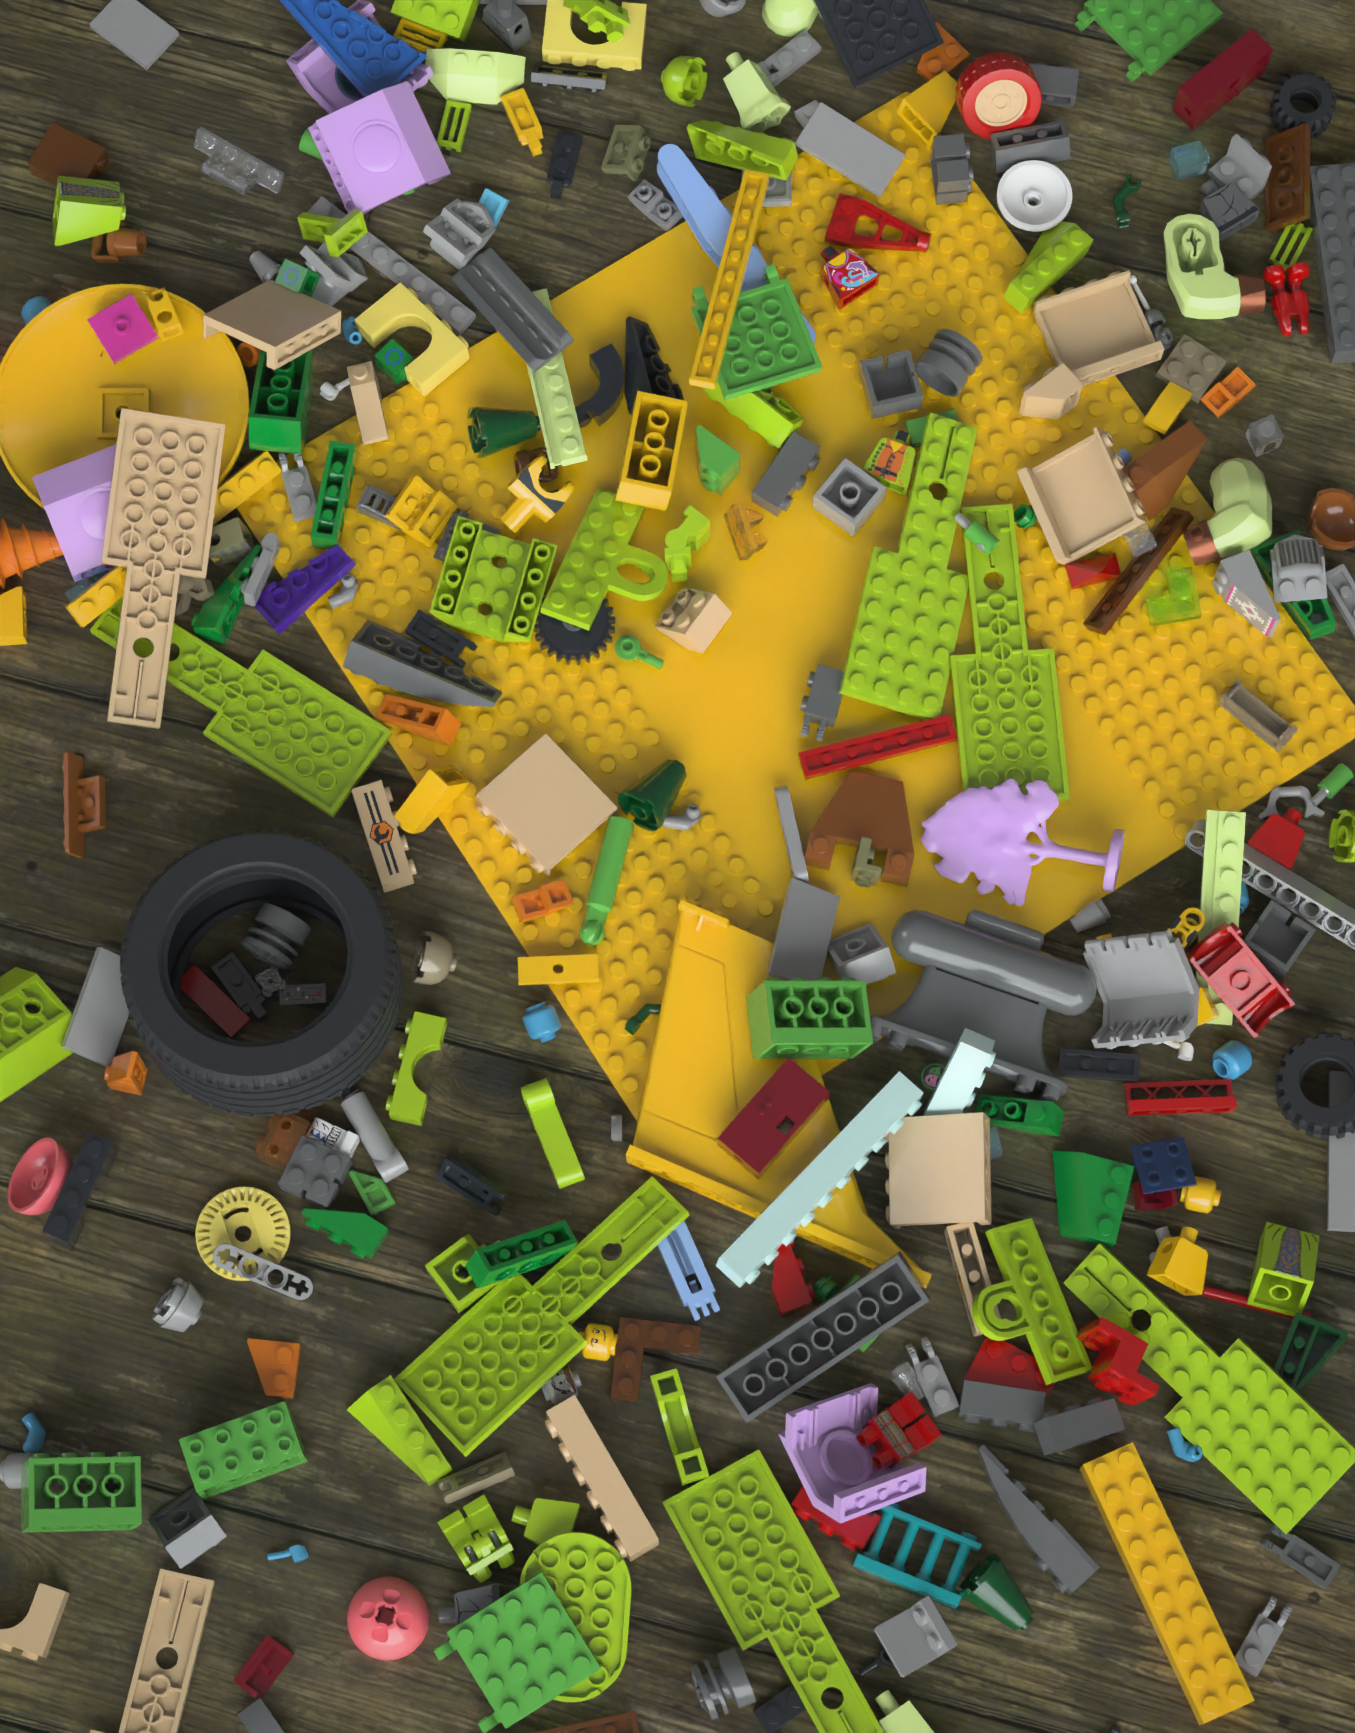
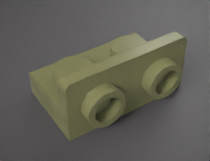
M615 125L601 166L604 173L627 174L632 181H638L639 175L643 170L647 151L651 146V137L642 126Z
M861 837L856 850L850 880L855 881V884L858 886L869 888L871 885L876 886L882 868L870 865L873 861L875 848H871L872 839Z

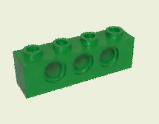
M336 441L329 442L310 536L312 545L315 548L329 550L336 545L340 546L357 461L355 444Z
M563 1220L476 1249L465 1267L479 1289L558 1262L576 1246L578 1241L567 1222Z

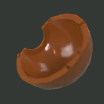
M1336 488L1321 490L1316 494L1308 513L1307 529L1312 538L1317 540L1318 544L1323 545L1327 549L1342 551L1355 547V498L1353 494Z

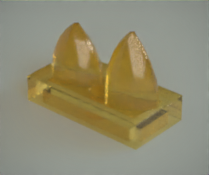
M743 502L733 503L724 513V518L739 561L748 560L755 552L763 549L768 541L763 535L752 531V528L762 521L764 515L755 510L744 508Z

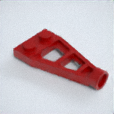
M840 193L825 235V241L847 248L920 251L926 253L932 233L918 230L863 199ZM867 216L875 220L879 226L877 233L872 236L857 235L855 228L859 217ZM885 226H892L901 230L903 233L901 240L891 241L883 239L882 234Z

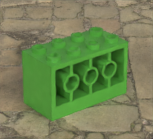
M771 977L765 979L762 984L755 987V990L746 996L753 1059H787L788 1057L790 1059H853L873 1044L866 981H856L853 977L842 978L839 981H831L828 977L817 978L814 981H806L804 977L781 981L779 977Z
M285 1401L179 1439L195 1490L203 1499L308 1462L291 1409Z
M104 1452L88 1453L86 1457H77V1453H61L60 1457L49 1458L48 1453L32 1454V1457L28 1458L21 1465L22 1533L135 1529L142 1524L141 1456H133V1452H117L116 1456L105 1457ZM109 1484L110 1487H112L113 1492H108V1490H106L105 1485ZM50 1485H53L57 1489L56 1494H53L52 1491L49 1490ZM77 1485H82V1487H84L85 1492L81 1493L77 1489Z

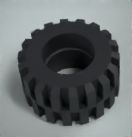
M1300 71L1299 75L1292 73L1289 74L1288 79L1285 77L1281 80L1280 85L1278 84L1269 112L1270 117H1273L1271 121L1273 126L1278 125L1277 131L1279 133L1306 123L1310 125V140H1312L1313 136L1318 138L1321 136L1322 131L1325 132L1327 130L1337 101L1335 100V91H1331L1332 85L1329 82L1325 84L1324 77L1320 76L1317 78L1315 77L1316 73L1310 72V75H1306L1305 71ZM1294 100L1307 101L1314 107L1315 111L1311 113L1299 112L1293 108L1290 102Z

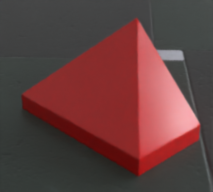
M1115 553L1065 564L1071 589L1115 580L1121 574Z

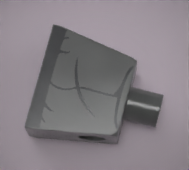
M493 0L484 8L482 23L513 53L532 38L526 14L512 0Z
M1211 179L1201 186L1200 189L1206 197L1202 200L1199 210L1201 215L1212 221L1219 230V242L1256 221L1259 208L1233 183H1229L1219 189Z
M499 1584L455 1593V1606L439 1607V1624L455 1623L457 1625L499 1599Z

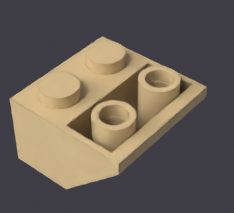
M1064 363L1057 368L1052 366L1043 374L1041 380L1037 383L1032 381L1024 388L1019 413L1022 416L1058 420L1078 405L1083 384Z
M684 586L676 594L668 609L661 614L655 627L686 649L704 653L732 612L716 594Z

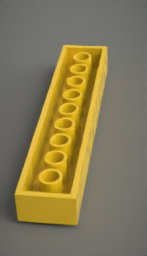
M1133 1442L1083 1464L1079 1469L1199 1726L1255 1701Z

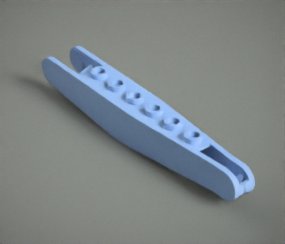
M674 144L664 145L658 152L657 174L702 249L719 268L732 214L725 205L723 206L715 190L708 186L683 151ZM754 244L752 245L740 292L767 285L763 275L766 273L764 268L770 264H766L760 250ZM802 314L812 342L815 344L816 333Z

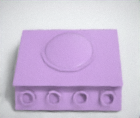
M408 81L377 91L316 120V123L308 128L348 213L353 209L362 210L364 215L382 203L427 183L429 185L434 184L451 174Z
M116 445L32 477L75 582L86 580L95 574L112 570L116 567L115 565L101 564Z
M872 1383L787 1412L785 1431L778 1433L813 1507L839 1523L925 1492L926 1466L916 1463L903 1468L900 1464H897L891 1469L886 1467L877 1470L871 1459L873 1455L878 1453L873 1444L866 1448L861 1447L856 1439V1436L862 1431V1427L877 1416L878 1387Z

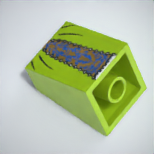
M58 176L52 218L54 243L56 246L119 230L120 220H125L126 215L124 192H120L119 182Z
M1266 1222L1259 1242L1247 1304L1294 1317L1296 1312L1302 1314L1314 1283L1320 1236Z

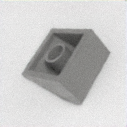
M872 923L830 939L827 955L838 980L853 977L856 981H866L867 985L896 973L889 947Z

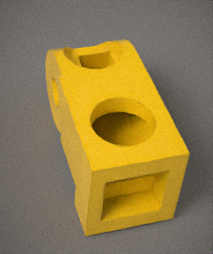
M163 287L145 294L162 342L184 334L165 288Z

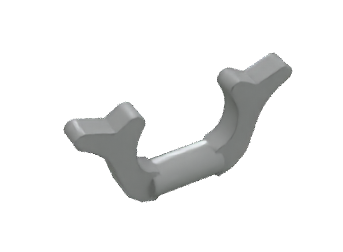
M1303 786L1277 787L1270 793L1267 807L1259 814L1258 818L1262 820L1270 817L1273 813L1279 815L1276 810V800L1281 797L1302 798L1306 805L1305 818L1311 815L1323 817L1325 813L1310 803L1312 796L1307 788Z

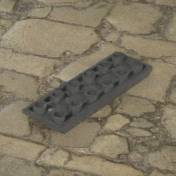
M491 247L485 249L471 263L450 277L451 281L534 373L574 341L569 332Z

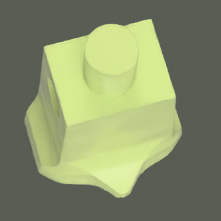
M739 52L730 54L726 61L732 72L724 77L723 80L738 109L742 128L759 133L778 126L781 119L789 112L791 106L786 99L778 95L760 65L749 59L744 62Z
M889 1690L875 1698L886 1717L879 1721L884 1733H934L910 1701L899 1706Z

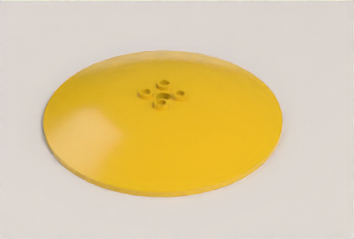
M112 284L88 288L58 300L35 316L20 331L7 350L0 365V455L9 473L28 497L45 509L32 479L33 476L116 445L120 420L117 418V413L121 408L226 424L218 486L222 484L232 470L245 441L250 410L249 390L241 360L227 335L220 331L207 339L203 338L204 314H206L204 311L186 299L167 292L184 334L162 342L145 294L158 290V288L135 284ZM132 294L159 339L114 364L87 319Z

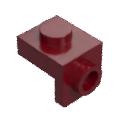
M1140 1182L1132 1184L1135 1211H1162L1177 1205L1176 1189L1143 1195Z

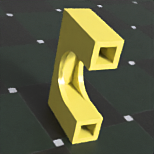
M547 0L542 45L543 61L555 65L569 63L579 67L593 65L603 69L617 67L627 71L641 70L647 4L622 2V8L628 11V18H630V24L623 29V37L615 43L608 41L599 45H591L580 41L571 30L573 11L563 7L565 0Z
M400 282L355 319L357 331L374 348L393 332L407 326L420 327L432 336L431 343L426 351L404 368L407 380L423 396H426L470 359L468 353L469 345L462 336L459 335L457 337L452 332V328L444 319L440 321L435 316L436 314L427 303L422 304L412 288L409 287L407 289Z

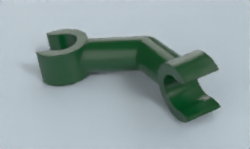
M1133 173L1127 175L1124 186L1113 197L1119 228L1129 226L1128 221H1130L1129 213L1125 209L1123 201L1130 193L1137 192L1141 187L1142 180L1136 185L1129 183L1132 180Z
M645 1004L635 1016L628 1020L624 1029L631 1035H634L650 1014H660L661 1004Z

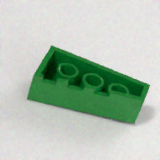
M1299 530L1268 540L1250 549L1260 573L1272 589L1273 579L1270 550L1274 549L1277 542L1292 535L1301 536ZM1327 598L1283 602L1310 640L1335 632L1336 621Z

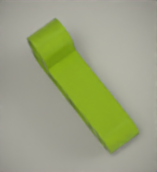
M544 1078L521 1087L523 1100L559 1189L584 1180V1174L556 1107L547 1079Z

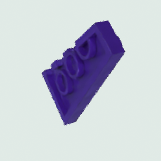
M336 545L310 560L309 565L301 570L295 569L288 573L289 577L278 583L274 581L266 586V590L261 592L254 607L280 634L356 564L339 545Z

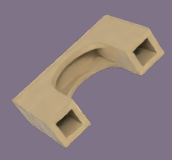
M39 1583L30 1610L24 1620L12 1628L0 1629V1649L11 1652L12 1647L23 1650L21 1656L35 1661L38 1660L39 1656L47 1658L70 1594Z

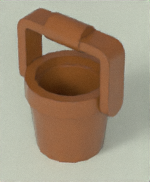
M120 222L119 230L108 232L107 250L110 256H99L103 241V234L94 236L92 239L91 257L99 263H118L119 259L123 257L142 256L147 246L146 235L142 230L125 228V223Z

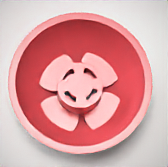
M48 1137L40 1139L21 1157L12 1174L8 1188V1203L12 1210L25 1215H40L52 1211L73 1166L68 1152L59 1142Z
M379 1577L367 1582L354 1594L347 1611L348 1631L354 1644L366 1655L379 1660H396L409 1655L424 1640L429 1627V1609L423 1594L412 1583L398 1577Z

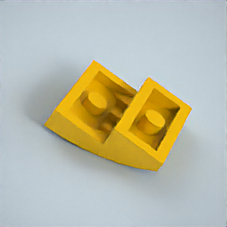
M413 475L393 502L385 517L419 542L431 547L458 506L440 490H433L420 477Z

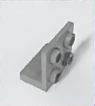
M1235 134L1231 139L1227 154L1209 169L1208 175L1221 187L1233 183L1244 195L1252 200L1265 188L1272 166L1264 155H1259L1252 148L1247 139Z
M929 1596L874 1628L876 1635L901 1677L907 1676L957 1646L955 1639Z

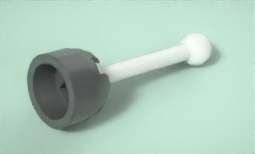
M1130 275V285L1133 286L1146 310L1144 316L1150 330L1158 325H1163L1166 322L1163 314L1159 310L1149 307L1136 283V276Z

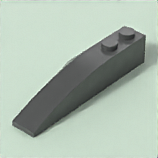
M370 620L365 622L350 642L343 667L356 675L370 678L379 685H386L390 688L435 701L466 706L494 707L502 695V691L476 676H466L463 668L456 664L448 665L442 662V656L433 651L429 654L422 650V644L416 640Z
M982 1445L977 1453L987 1480L1003 1512L1016 1533L1035 1556L1033 1562L1042 1572L1047 1570L1053 1576L1052 1583L1061 1593L1066 1591L1070 1595L1100 1567L1056 1519L1049 1521L1046 1518L1045 1508L1039 1501L1029 1500L1026 1497L1028 1495L1026 1488L1015 1478L1010 1480L1008 1477L1010 1473L1006 1467Z

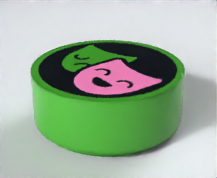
M935 1063L927 1065L921 1074L922 1085L927 1090L934 1092L945 1068Z

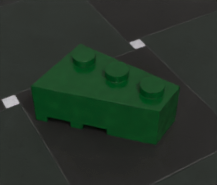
M1296 1312L1274 1370L1301 1394L1347 1341L1348 1332Z

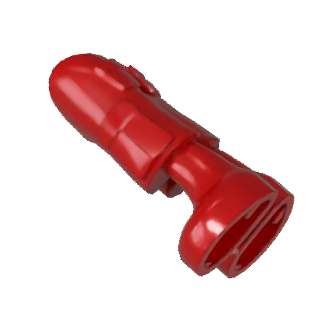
M1295 263L1287 268L1286 279L1291 294L1285 292V271L1283 266L1273 265L1263 270V279L1272 286L1275 293L1271 298V303L1282 336H1291V317H1296L1299 335H1305L1309 332V297L1306 292L1301 290L1303 280L1310 274L1308 263Z

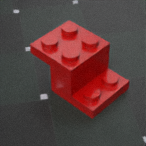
M1100 1317L1080 1328L1076 1338L1083 1341L1087 1348L1099 1351L1087 1380L1094 1383L1097 1389L1114 1394L1121 1403L1129 1406H1134L1157 1394L1160 1385L1137 1373L1148 1346L1147 1342L1104 1317Z

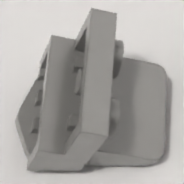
M457 198L445 206L438 217L426 224L423 232L432 239L430 242L431 248L460 270L469 264L477 251L484 247L496 229L493 227L492 218L484 204L461 201Z
M323 242L319 249L305 245L300 252L306 259L305 264L308 266V269L321 274L312 298L329 306H333L347 293L352 292L368 279L360 258L346 252L338 258L331 257L326 242Z
M1292 535L1277 542L1274 549L1270 550L1274 602L1327 598L1323 545H1319L1315 539L1300 535Z

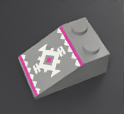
M1250 550L1221 560L1212 580L1215 592L1221 594L1225 603L1267 638L1272 637L1281 618Z

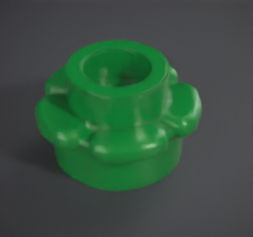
M1021 504L1014 512V522H1016L1018 527L1024 529L1032 526L1036 521L1037 516L1032 505Z
M833 1276L827 1279L822 1277L814 1287L816 1298L826 1301L836 1294L839 1284L834 1281Z

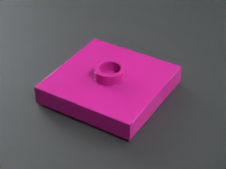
M132 294L87 319L114 364L159 339Z

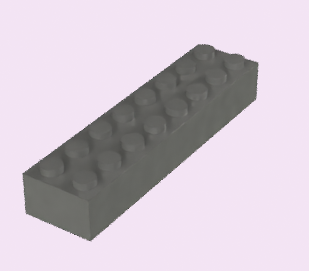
M1355 163L1310 166L1311 228H1313L1312 238L1330 364L1355 362Z
M899 1251L720 1371L716 1378L744 1420L748 1423L930 1301L931 1296Z

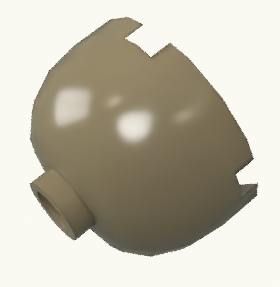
M424 930L421 933V936H425L424 941L417 942L411 971L416 972V977H411V979L415 983L433 985L444 980L449 971L453 972L455 970L457 956H453V948L443 935Z

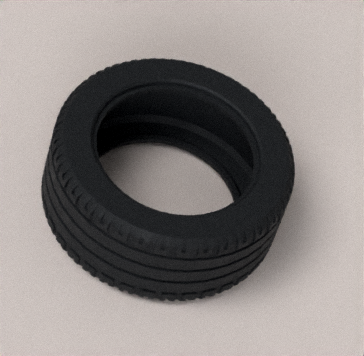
M266 829L258 831L250 830L249 833H243V831L234 834L230 833L227 834V837L220 838L218 836L213 840L205 841L204 845L200 847L197 845L190 851L184 852V856L180 859H174L171 864L164 868L165 871L163 873L157 874L155 879L148 885L149 889L147 891L144 890L136 903V910H132L126 926L128 930L124 932L121 946L123 953L120 955V973L122 974L120 979L125 1002L133 1023L148 1054L165 1077L170 1081L172 1080L173 1084L187 1095L191 1094L193 1099L207 1106L210 1104L214 1109L227 1113L232 1111L236 1115L253 1117V1115H259V1117H276L277 1114L285 1116L299 1113V1110L304 1108L309 1110L315 1106L322 1105L321 1102L325 1100L330 1101L337 1095L342 1094V1090L346 1087L349 1089L361 1079L363 1072L367 1073L377 1061V1055H381L388 1044V1037L393 1034L398 1020L397 1014L400 1013L402 1003L403 973L398 945L386 905L381 900V895L374 884L369 882L368 876L357 865H353V862L341 852H335L333 847L319 840L315 842L311 837L298 833L292 835L288 831L273 830L272 832H267ZM263 903H269L280 908L294 909L307 913L330 927L347 948L345 976L331 1004L318 1018L301 1030L279 1039L264 1042L231 1040L206 1030L195 1022L182 1008L180 1001L181 981L191 953L210 930L229 917L247 910L260 908Z

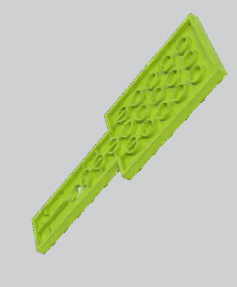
M934 413L927 415L897 551L895 553L874 546L870 552L839 688L840 694L924 720L940 717L951 669L950 655H954L969 587L968 575L949 570L947 566L957 525L954 518L960 511L978 430L977 427ZM939 482L944 485L947 491L945 499L936 500L933 498L932 493L929 491L931 483Z
M1013 504L961 507V514L971 523L977 520L1000 540L998 546L990 555H986L964 536L966 530L962 527L975 654L950 655L963 792L967 788H980L981 786H986L992 790L994 786L1001 785L1011 778L1017 781L1022 794L1027 795V783L1042 780L1055 792L1059 801H1069L1070 792L1054 648L1028 650ZM996 572L1004 579V584L1000 589L992 590L986 587L984 578L988 573Z
M123 597L106 609L90 629L93 635L115 649L117 647ZM175 623L173 624L171 644L179 647L180 654L174 661H169L166 681L216 712L214 718L203 731L204 736L334 818L351 794V789L355 788L392 736V731L265 650L260 652L247 670ZM139 638L134 642L133 650L137 656L146 658L153 653L154 646L149 639Z
M651 1177L533 1286L521 1274L500 1281L404 1369L394 1381L465 1457L468 1456L587 1345L586 1340L571 1325L689 1216V1212L655 1178ZM618 1243L621 1245L622 1253L620 1257L613 1261L605 1260L602 1257V1249L606 1244Z
M1099 1243L1064 1281V1284L1099 1318L1104 1317L1148 1343L1142 1359L1183 1397L1164 1418L1175 1428L1180 1427L1182 1435L1194 1446L1198 1445L1202 1449L1203 1455L1285 1534L1305 1516L1355 1463V1446L1241 1338H1238L1220 1356L1102 1243ZM1143 1309L1151 1315V1326L1145 1331L1135 1329L1131 1323L1132 1314L1136 1310Z
M758 1449L662 1502L742 1651L765 1638L769 1640L818 1732L884 1733L817 1612V1609L839 1598L840 1594L760 1450ZM834 1687L842 1692L844 1700L839 1708L828 1709L823 1705L821 1696L827 1688Z

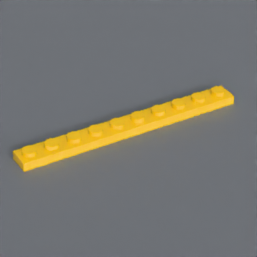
M744 170L689 379L690 385L715 389L770 180V174Z
M268 451L260 453L218 486L213 525L282 472ZM116 566L65 606L80 627H85L123 597L127 567Z

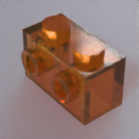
M277 1114L276 1117H271L267 1126L270 1130L266 1138L262 1137L255 1150L258 1153L256 1157L259 1162L284 1173L302 1135L306 1136L311 1127L310 1121L294 1114L285 1116Z

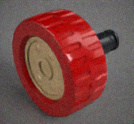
M991 53L973 61L962 72L955 90L957 107L967 128L974 134L990 140V134L1029 127L1036 119L1041 108V89L1033 69L1022 58L1010 53Z

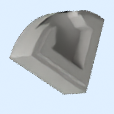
M613 1114L611 1116V1140L622 1141V1114Z

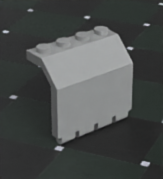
M1161 931L1151 934L1144 933L1129 935L1128 937L1119 936L1085 941L1086 950L1083 955L1089 970L1095 977L1097 989L1103 1001V1023L1091 1039L1094 1048L1106 1047L1107 1049H1113L1125 1045L1135 1047L1145 1043L1157 1045L1166 1041L1183 1042L1190 1037V1034L1198 1025L1199 987L1179 937L1174 938L1171 931Z

